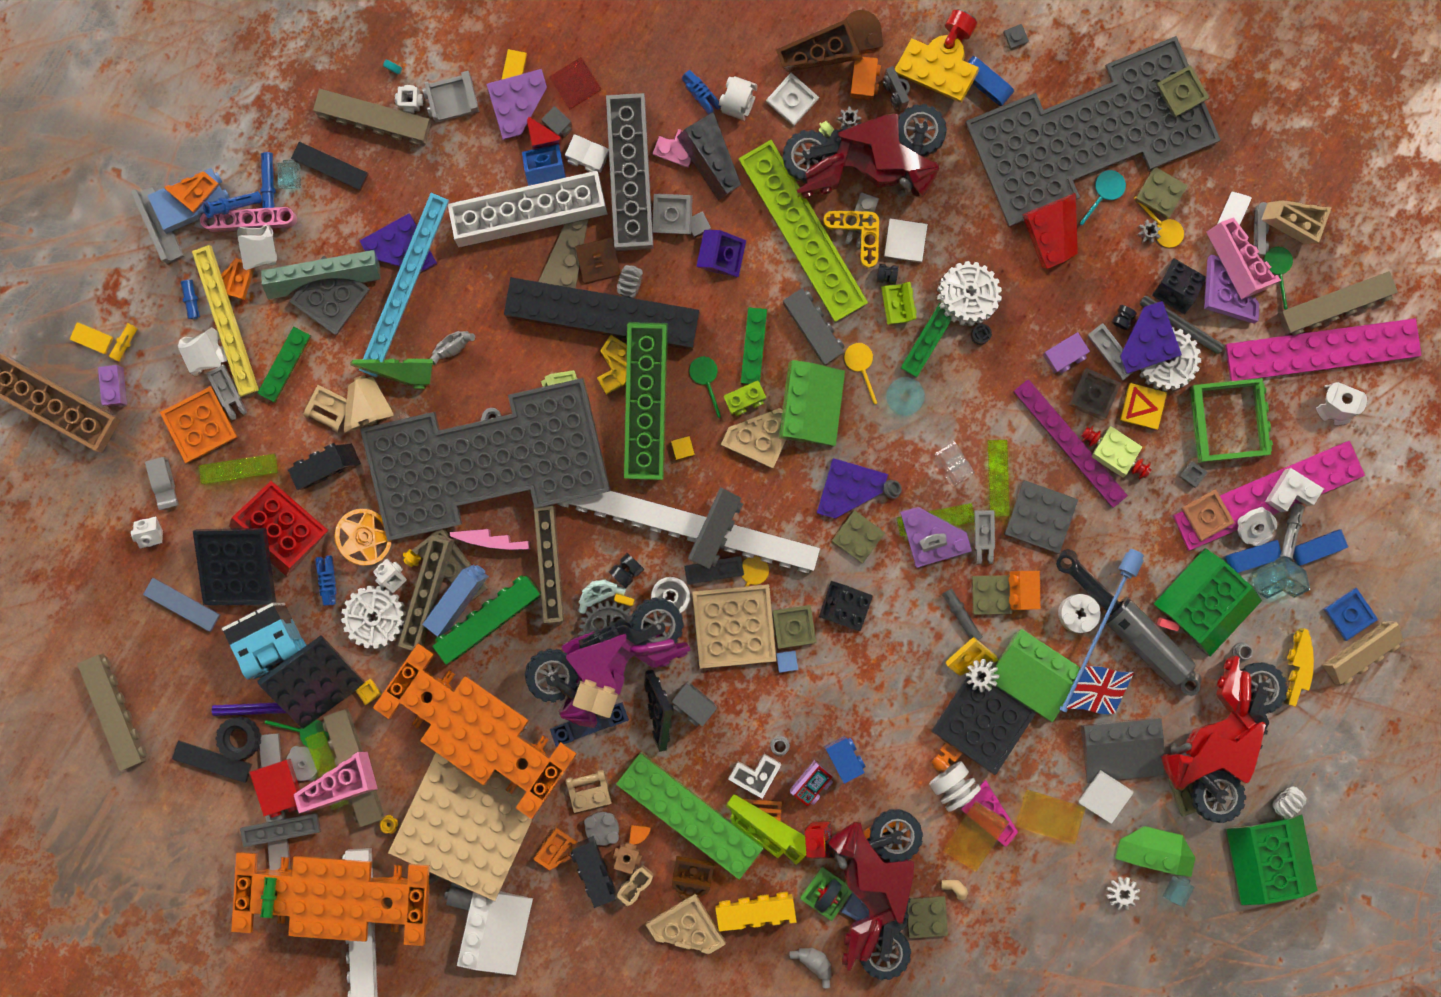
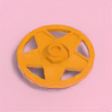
M356 509L348 512L339 520L335 529V544L340 554L347 561L359 566H369L379 562L387 555L392 540L387 541L385 531L374 529V517L383 525L381 515L368 509ZM363 514L359 523L347 520L352 515ZM340 529L348 536V540L343 546H341L339 538ZM386 543L384 551L377 558L376 545ZM360 551L366 561L356 560L349 555Z

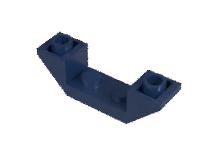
M623 702L614 705L610 718H596L597 724L594 728L579 726L570 721L550 728L555 746L558 747L560 742L566 744L586 735L629 721Z

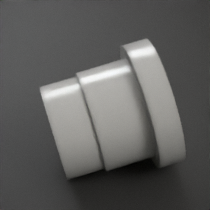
M1240 642L1233 647L1232 654L1233 656H1238L1239 661L1244 662L1253 656V649L1249 644ZM1243 647L1248 649L1246 657H1242L1240 654Z
M777 736L771 741L770 747L774 754L784 755L788 752L790 744L787 738ZM776 742H784L786 745L785 749L777 751L774 747Z

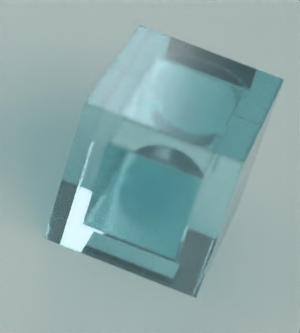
M283 160V163H277L278 186L281 189H301L300 165L294 160Z
M1181 875L1179 878L1173 876L1163 897L1184 908L1194 886L1189 884L1191 880Z

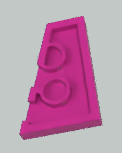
M984 779L980 784L981 790L970 802L962 806L961 810L1007 847L1018 831Z

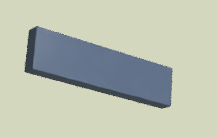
M155 578L151 579L143 594L210 632L220 617L219 613Z

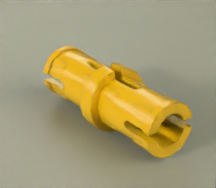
M127 323L121 336L117 337V343L109 357L120 362L127 347L130 348L131 346L130 342L138 330L137 327Z

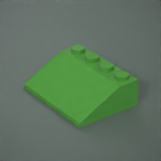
M796 360L788 363L779 434L780 439L836 446L845 375L844 370Z
M1020 629L1015 633L995 665L998 670L994 674H998L999 678L994 680L997 682L996 686L1052 723L1060 712V706L1063 707L1080 667L1023 629Z

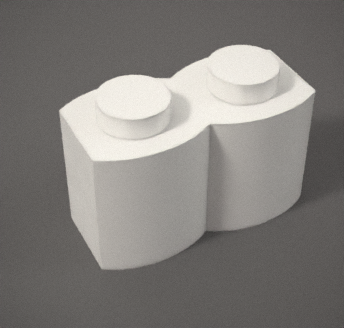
M574 135L565 157L568 159L567 162L574 166L580 164L585 166V170L588 172L598 171L601 173L608 158L609 149Z

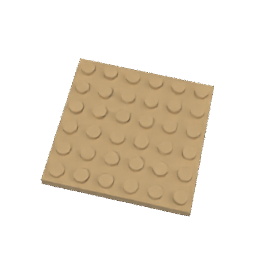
M435 753L388 854L410 864L430 865V873L495 902L533 820L516 809V806L527 791L517 786L512 794L508 793L505 789L511 780L497 772H494L486 785L483 786L441 755Z

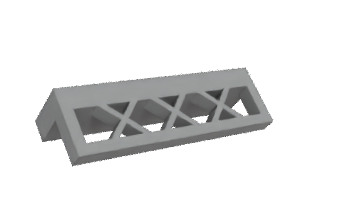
M154 187L141 192L135 189L131 191L161 261L169 264L185 257L174 231L167 234L164 232L147 195L156 192Z

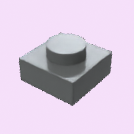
M1022 24L1003 32L1010 50L1029 42Z
M1190 461L1179 477L1196 488L1207 474V471L1193 461Z

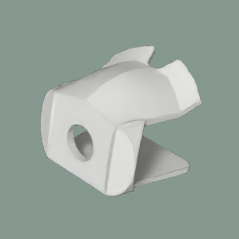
M264 225L261 228L238 227L237 237L243 268L248 270L264 264L275 265L277 254L275 252L272 228L269 225Z
M212 327L195 338L183 337L179 341L178 349L189 372L194 376H198L205 369L220 367L221 362L227 361L223 346L218 345L219 333Z
M1337 382L1325 385L1324 388L1328 389L1326 403L1316 407L1319 416L1324 421L1334 419V425H1344L1350 423L1354 416H1358L1364 411L1367 397L1364 392ZM1342 396L1351 398L1352 402L1345 404L1342 401Z

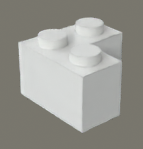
M1289 468L1284 470L1265 502L1280 512L1288 511L1294 499H1297L1306 506H1312L1324 488Z
M766 754L762 756L755 770L738 761L728 780L763 799L781 763Z

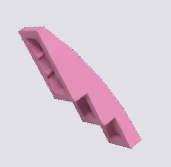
M489 529L450 532L451 537L488 548L506 550L530 549L529 541L511 543L509 535L491 537V530Z

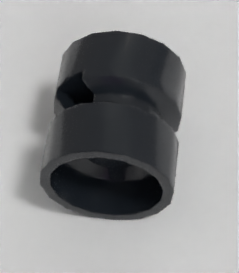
M626 553L620 559V564H615L608 572L624 588H627L633 582V577H638L645 569L631 555ZM630 567L629 571L626 572L625 569Z

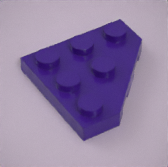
M409 213L359 241L365 251L375 250L379 261L401 267L417 225ZM430 250L420 273L437 265Z
M1163 301L1142 309L1119 356L1126 374L1182 355Z
M833 458L817 514L835 519L883 493L888 474Z

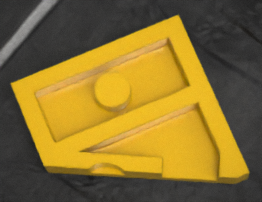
M610 335L600 352L620 385L624 387L626 383L627 345Z
M973 637L946 661V664L951 670L961 676L970 671L968 666H974L973 662L976 660L979 663L982 659H985L986 662L992 660L995 663L999 659L992 651Z

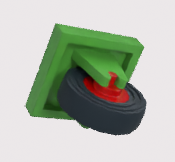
M822 866L800 899L832 921L852 891L844 881Z

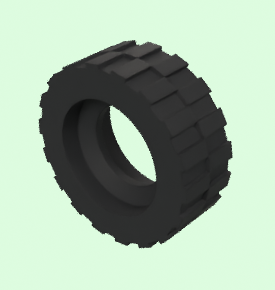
M235 717L227 719L217 729L216 746L219 748V752L224 757L230 758V760L249 758V756H253L258 751L261 744L262 736L259 731L260 729L250 718ZM235 729H241L247 735V742L242 748H236L230 742V735Z

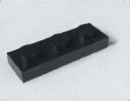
M741 556L718 560L716 566H711L710 569L700 564L684 566L687 585L744 575Z

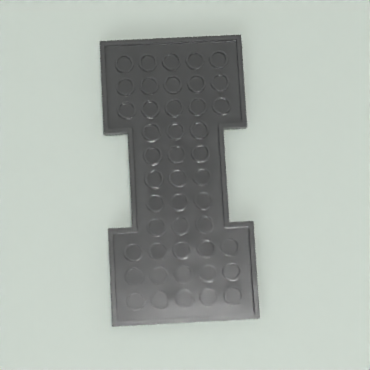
M1177 36L1106 64L1105 67L1111 79V83L1045 110H1043L1037 94L1034 93L965 122L1008 227L1023 222L1022 214L1073 193H1076V200L1079 199L1080 196L1073 182L1074 180L1142 153L1148 169L1151 170L1221 141L1205 102L1174 118L1156 86L1158 82L1189 66Z
M584 378L509 394L508 398L512 414L448 429H439L436 412L361 428L360 431L387 541L461 525L462 520L458 505L525 490H531L535 508L610 492Z

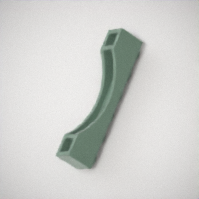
M375 250L261 270L262 286L268 299L288 296L296 288L320 279L343 278L359 282L381 279L380 264Z

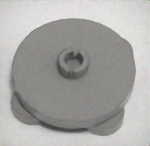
M294 746L291 748L286 760L291 759L297 780L312 781L317 777L321 753L309 747Z
M597 812L585 819L586 835L588 838L594 836L597 845L614 844L618 841L619 824L612 813Z

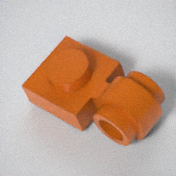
M945 742L939 749L944 755L940 756L938 754L931 763L933 768L943 773L950 766L948 759L956 762L962 753Z

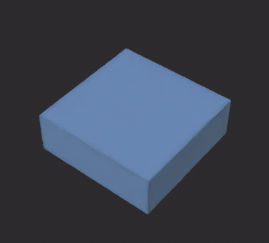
M795 651L776 653L779 672L798 670Z

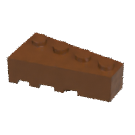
M847 19L776 49L780 63L787 72L863 59L851 24Z

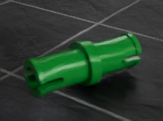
M264 877V890L260 898L262 899L260 917L273 918L274 900H277V896H275L277 878Z

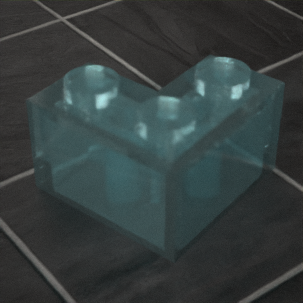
M1285 556L1277 558L1270 564L1252 572L1256 592L1266 599L1282 591L1295 598L1311 590L1306 570Z

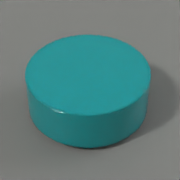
M387 59L383 63V67L395 74H400L403 69Z

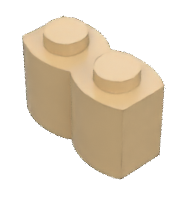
M585 679V682L580 681L572 705L610 718L618 696L615 693V689L604 686V688L597 687L596 682Z
M644 865L636 868L631 879L620 887L617 898L626 906L633 904L637 900L640 891L647 888L651 883L653 873Z

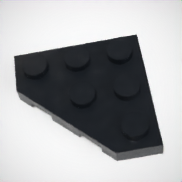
M648 670L645 672L644 687L645 692H648L649 704L647 705L654 729L652 735L659 752L667 751V745L670 742L669 730L672 728L671 715L674 714L673 705L667 700L666 691L661 687L660 678L656 677L653 670Z

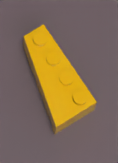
M779 892L776 893L777 896L769 897L767 894L757 896L755 900H750L749 897L738 899V902L731 903L730 900L719 902V905H716L719 931L744 929L746 925L761 927L765 925V922H769L772 925H780L784 920H789L790 923H797L792 894Z

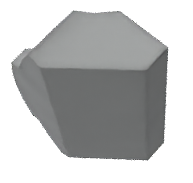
M934 534L920 540L923 552L946 546L947 538L945 534Z

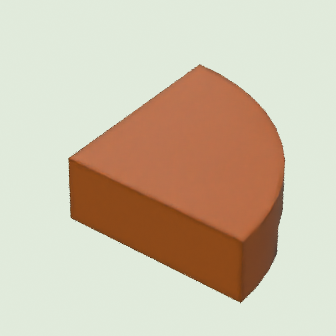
M631 825L629 843L635 845L644 841L649 835L651 827Z

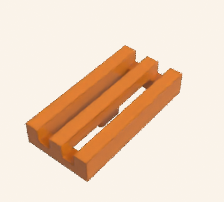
M744 799L750 804L778 805L777 809H759L767 813H777V816L772 817L781 821L782 801Z

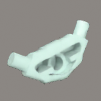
M606 579L592 581L582 590L578 612L585 614L587 607H591L595 603L614 596V594L624 596L626 589Z

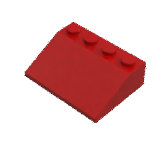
M272 481L232 516L229 524L231 529L267 528L271 564L286 577L303 561L328 532V529Z

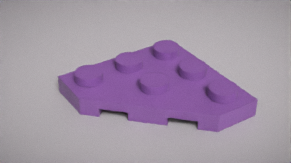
M542 69L486 84L503 140L520 136L527 125V118H531L547 88Z
M1210 255L1207 259L1204 309L1253 324L1258 322L1259 303L1256 298L1249 296L1241 299L1221 259L1218 256Z
M920 507L900 512L916 568L972 551L967 533L962 529L949 524L947 521L934 516ZM934 534L946 535V546L923 552L920 540Z

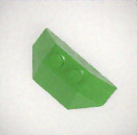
M1146 826L1121 838L1115 859L1138 866L1189 877L1192 876L1195 856L1183 835Z

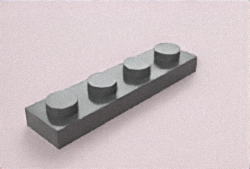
M317 812L241 827L240 832L243 847L319 833L321 829Z

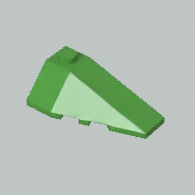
M357 359L350 362V366L407 386H413V389H425V386L430 385L433 359L403 360V362H399L396 359L384 360V362H380L378 359Z

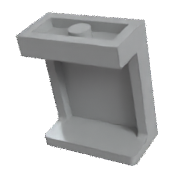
M469 71L461 72L462 76L434 83L424 82L423 94L425 100L428 99L430 106H427L430 118L433 117L435 122L480 112Z

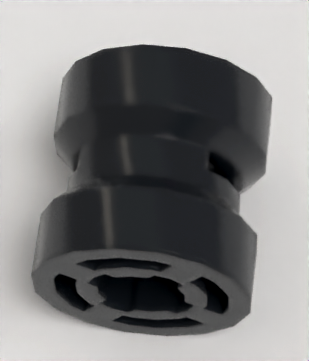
M879 264L877 282H888L891 285H896L899 266L887 267L886 264Z
M1120 305L1117 310V316H1114L1111 322L1115 326L1128 331L1131 326L1130 322L1136 317L1137 312L1128 306Z
M985 324L977 325L971 332V340L977 345L987 343L992 336L990 327Z

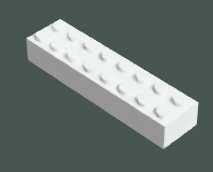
M598 171L448 204L454 240L458 247L607 214Z

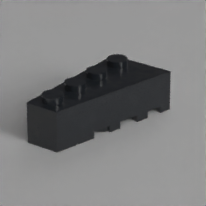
M714 112L685 128L677 136L679 142L718 201L741 186Z

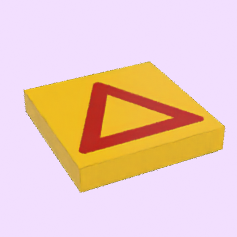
M1129 383L1120 421L1158 430L1167 392Z

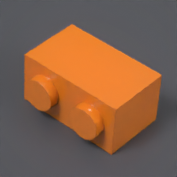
M863 57L862 60L854 61L850 98L873 100L874 95L878 94L879 83H875L876 76H880L881 65L877 64L878 58Z
M1010 571V610L1041 609L1040 571Z

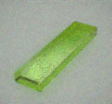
M987 440L989 509L994 510V517L1010 516L1007 440Z
M268 454L199 465L201 484H210L278 473L276 454Z
M972 503L927 511L953 526L974 522ZM896 517L899 535H907L902 517Z
M324 731L305 737L319 778H321L322 775L336 768ZM348 799L330 805L331 810L349 804Z

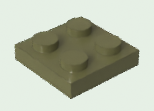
M1191 65L1156 84L1174 118L1209 99Z
M1155 167L1146 179L1135 201L1168 219L1188 185Z
M854 510L832 542L863 564L885 532Z
M1010 575L972 576L973 614H1012L1009 603Z
M811 605L772 610L778 649L816 643Z
M945 896L910 898L911 900L908 904L909 918H907L909 938L948 936Z

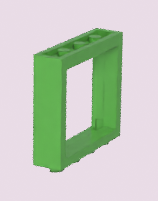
M1262 378L1200 384L1189 387L1198 463L1271 455L1273 445L1272 440L1269 439L1271 424L1270 421H1267L1269 406L1268 402H1265L1264 394H1266V388ZM1253 386L1260 450L1209 455L1202 392Z

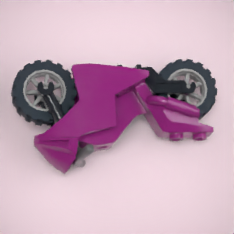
M654 597L651 600L647 599L643 601V604H639L636 607L635 612L633 611L630 622L620 619L614 624L610 622L608 627L603 629L597 628L594 632L574 638L562 645L564 653L559 649H546V651L541 650L537 652L538 654L536 656L533 655L530 658L531 661L526 665L525 681L529 691L535 698L541 699L543 702L551 701V703H554L556 700L562 701L566 697L564 704L558 711L560 717L579 726L594 728L597 724L596 718L606 719L607 717L572 705L580 681L585 682V679L597 683V687L604 688V686L614 688L615 693L620 695L625 679L623 675L628 660L633 656H636L653 668L666 666L670 663V660L686 656L687 652L691 651L687 642L677 643V639L683 633L682 628H684L683 617L680 611L671 601H667L665 598L658 599ZM656 611H663L664 613L659 617ZM653 612L654 618H647ZM669 615L671 622H662ZM665 626H670L668 632L666 633ZM550 663H558V665L554 667L553 665L551 666ZM547 664V670L540 669L543 665ZM563 666L566 673H557V671ZM540 672L545 677L537 680V673ZM546 681L547 687H542L540 683Z

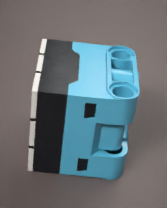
M271 603L222 628L246 679H256L272 671L273 665L283 660L286 661L306 646L285 603Z

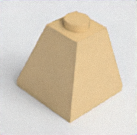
M365 375L356 377L354 382L348 386L344 422L345 433L381 424L394 416L373 377L366 378Z

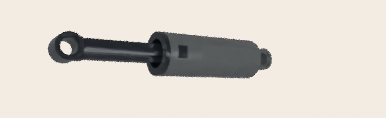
M1070 549L1063 550L1056 562L1058 570L1062 573L1070 574L1107 611L1114 596L1080 563L1075 551ZM1068 558L1072 563L1066 564L1063 562V559ZM1128 596L1121 601L1117 600L1106 624L1171 688L1181 685V690L1184 694L1189 696L1196 695L1200 691L1202 679L1194 671L1196 667L1195 662ZM1193 681L1196 685L1190 686L1186 682Z

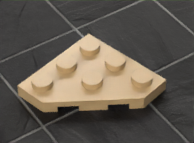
M778 408L729 427L721 446L773 469L786 439L779 438L783 410Z
M696 894L646 922L647 928L655 941L667 942L686 949L692 948L706 954H710L726 945V941Z

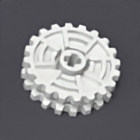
M969 261L965 262L964 265L958 263L955 268L951 267L941 279V284L937 289L940 292L937 300L941 301L940 309H945L944 315L946 317L950 315L952 317L951 321L955 322L958 320L960 325L963 326L965 323L973 326L975 322L979 325L983 323V320H988L997 310L998 302L1001 301V296L998 294L1002 290L1001 287L997 286L999 280L994 279V272H988L985 265L980 267L977 262L971 265Z
M1174 327L1172 329L1182 355L1173 358L1169 363L1165 361L1141 369L1140 377H1145L1147 379L1145 383L1147 385L1152 383L1154 389L1162 387V391H1167L1170 388L1173 391L1180 387L1182 388L1195 378L1194 374L1200 369L1197 365L1201 363V358H1198V354L1201 352L1200 349L1195 348L1197 342L1190 340L1191 335L1189 333L1184 335L1183 330L1175 331Z
M367 586V590L360 588L358 589V594L352 593L350 595L352 599L346 600L344 604L347 607L342 609L345 618L341 619L342 623L346 624V627L343 628L344 631L350 633L348 636L350 640L356 639L355 644H364V648H371L372 645L374 648H381V645H390V640L396 641L398 639L396 635L402 634L403 629L401 627L405 624L403 616L407 614L406 611L402 610V607L405 605L403 602L398 601L400 597L397 594L392 595L390 590L386 589L384 591V588L381 586H377L376 589L374 586ZM377 613L376 617H378V620L371 621L372 617L370 618V615Z

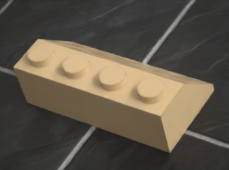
M1384 621L1322 664L1333 682L1339 685H1346L1353 680L1352 676L1357 673L1362 674L1368 670L1369 664L1381 661L1385 653L1397 650L1400 647L1399 644L1404 641L1398 623Z

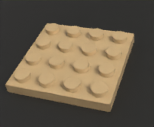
M769 584L693 592L700 668L776 661Z

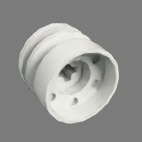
M962 761L953 764L929 783V786L936 795L946 793L941 802L942 804L949 802L945 807L948 812L964 806L981 790L978 784L971 786L975 782L974 778L964 780L969 771Z

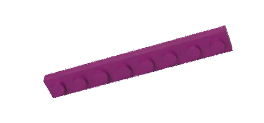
M1029 379L1013 391L1111 508H1114L1128 496L1101 463L1091 457L1092 453Z

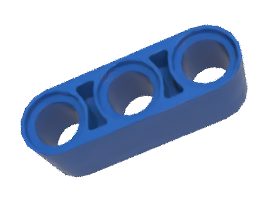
M972 56L968 63L979 67V72L972 84L997 105L1003 106L1014 93V89L980 59Z
M1342 529L1296 545L1293 554L1296 567L1348 548Z
M1274 540L1226 555L1225 558L1227 564L1239 573L1280 560L1282 550L1279 541Z

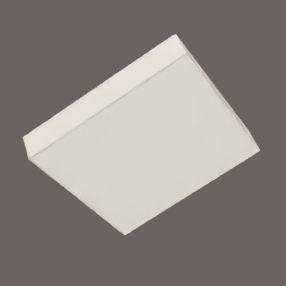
M790 73L768 97L766 103L794 127L819 100V97L796 76Z
M889 219L884 257L922 263L927 224Z
M1100 770L1080 798L1079 803L1112 824L1133 795V791Z

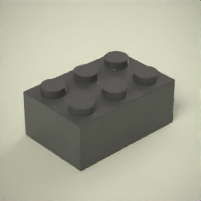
M689 682L684 685L672 700L674 703L673 708L681 714L683 712L688 714V720L695 726L699 724L703 726L718 706Z

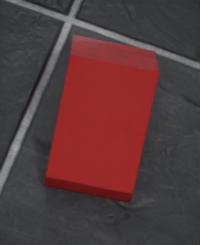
M527 118L533 149L561 144L562 139L559 135L534 119Z

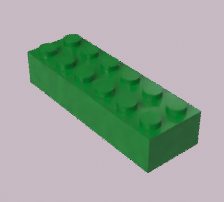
M519 576L512 582L514 584L512 587H505L497 593L498 597L496 599L490 598L481 605L483 608L480 611H472L466 616L467 620L464 623H456L450 628L452 632L448 635L443 633L434 640L436 644L433 645V648L446 665L452 664L541 597V591L530 576Z

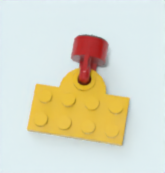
M956 9L952 11L945 23V28L950 32L948 35L935 38L929 45L911 38L895 67L897 75L962 103L979 72V67L964 61L965 52L962 45L963 40L970 39L978 24L976 18L964 10Z

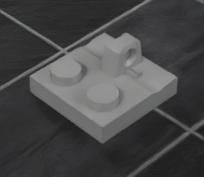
M654 194L653 232L691 234L693 195Z

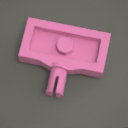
M678 129L675 140L659 136L653 155L689 168L691 158L677 138L681 130Z

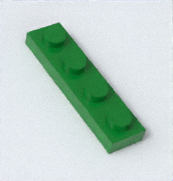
M941 303L938 304L900 368L915 378L918 377L951 322L952 317L950 315L946 317L944 315L945 309H940L939 305Z
M748 307L741 384H751L755 381L760 383L767 309Z
M293 326L258 391L259 395L276 403L311 335Z

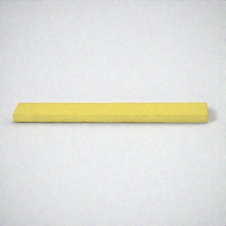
M208 245L194 250L192 254L240 397L257 392L259 389L212 246Z

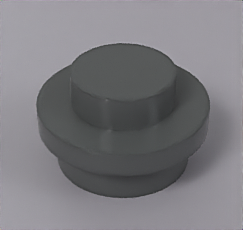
M888 480L885 482L884 492L889 498L895 499L901 494L902 488L898 481Z

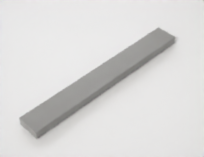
M280 734L261 735V768L281 762ZM286 809L282 810L279 816L270 818V815L265 816L266 822L286 819ZM288 839L268 842L270 870L281 868V857H290Z

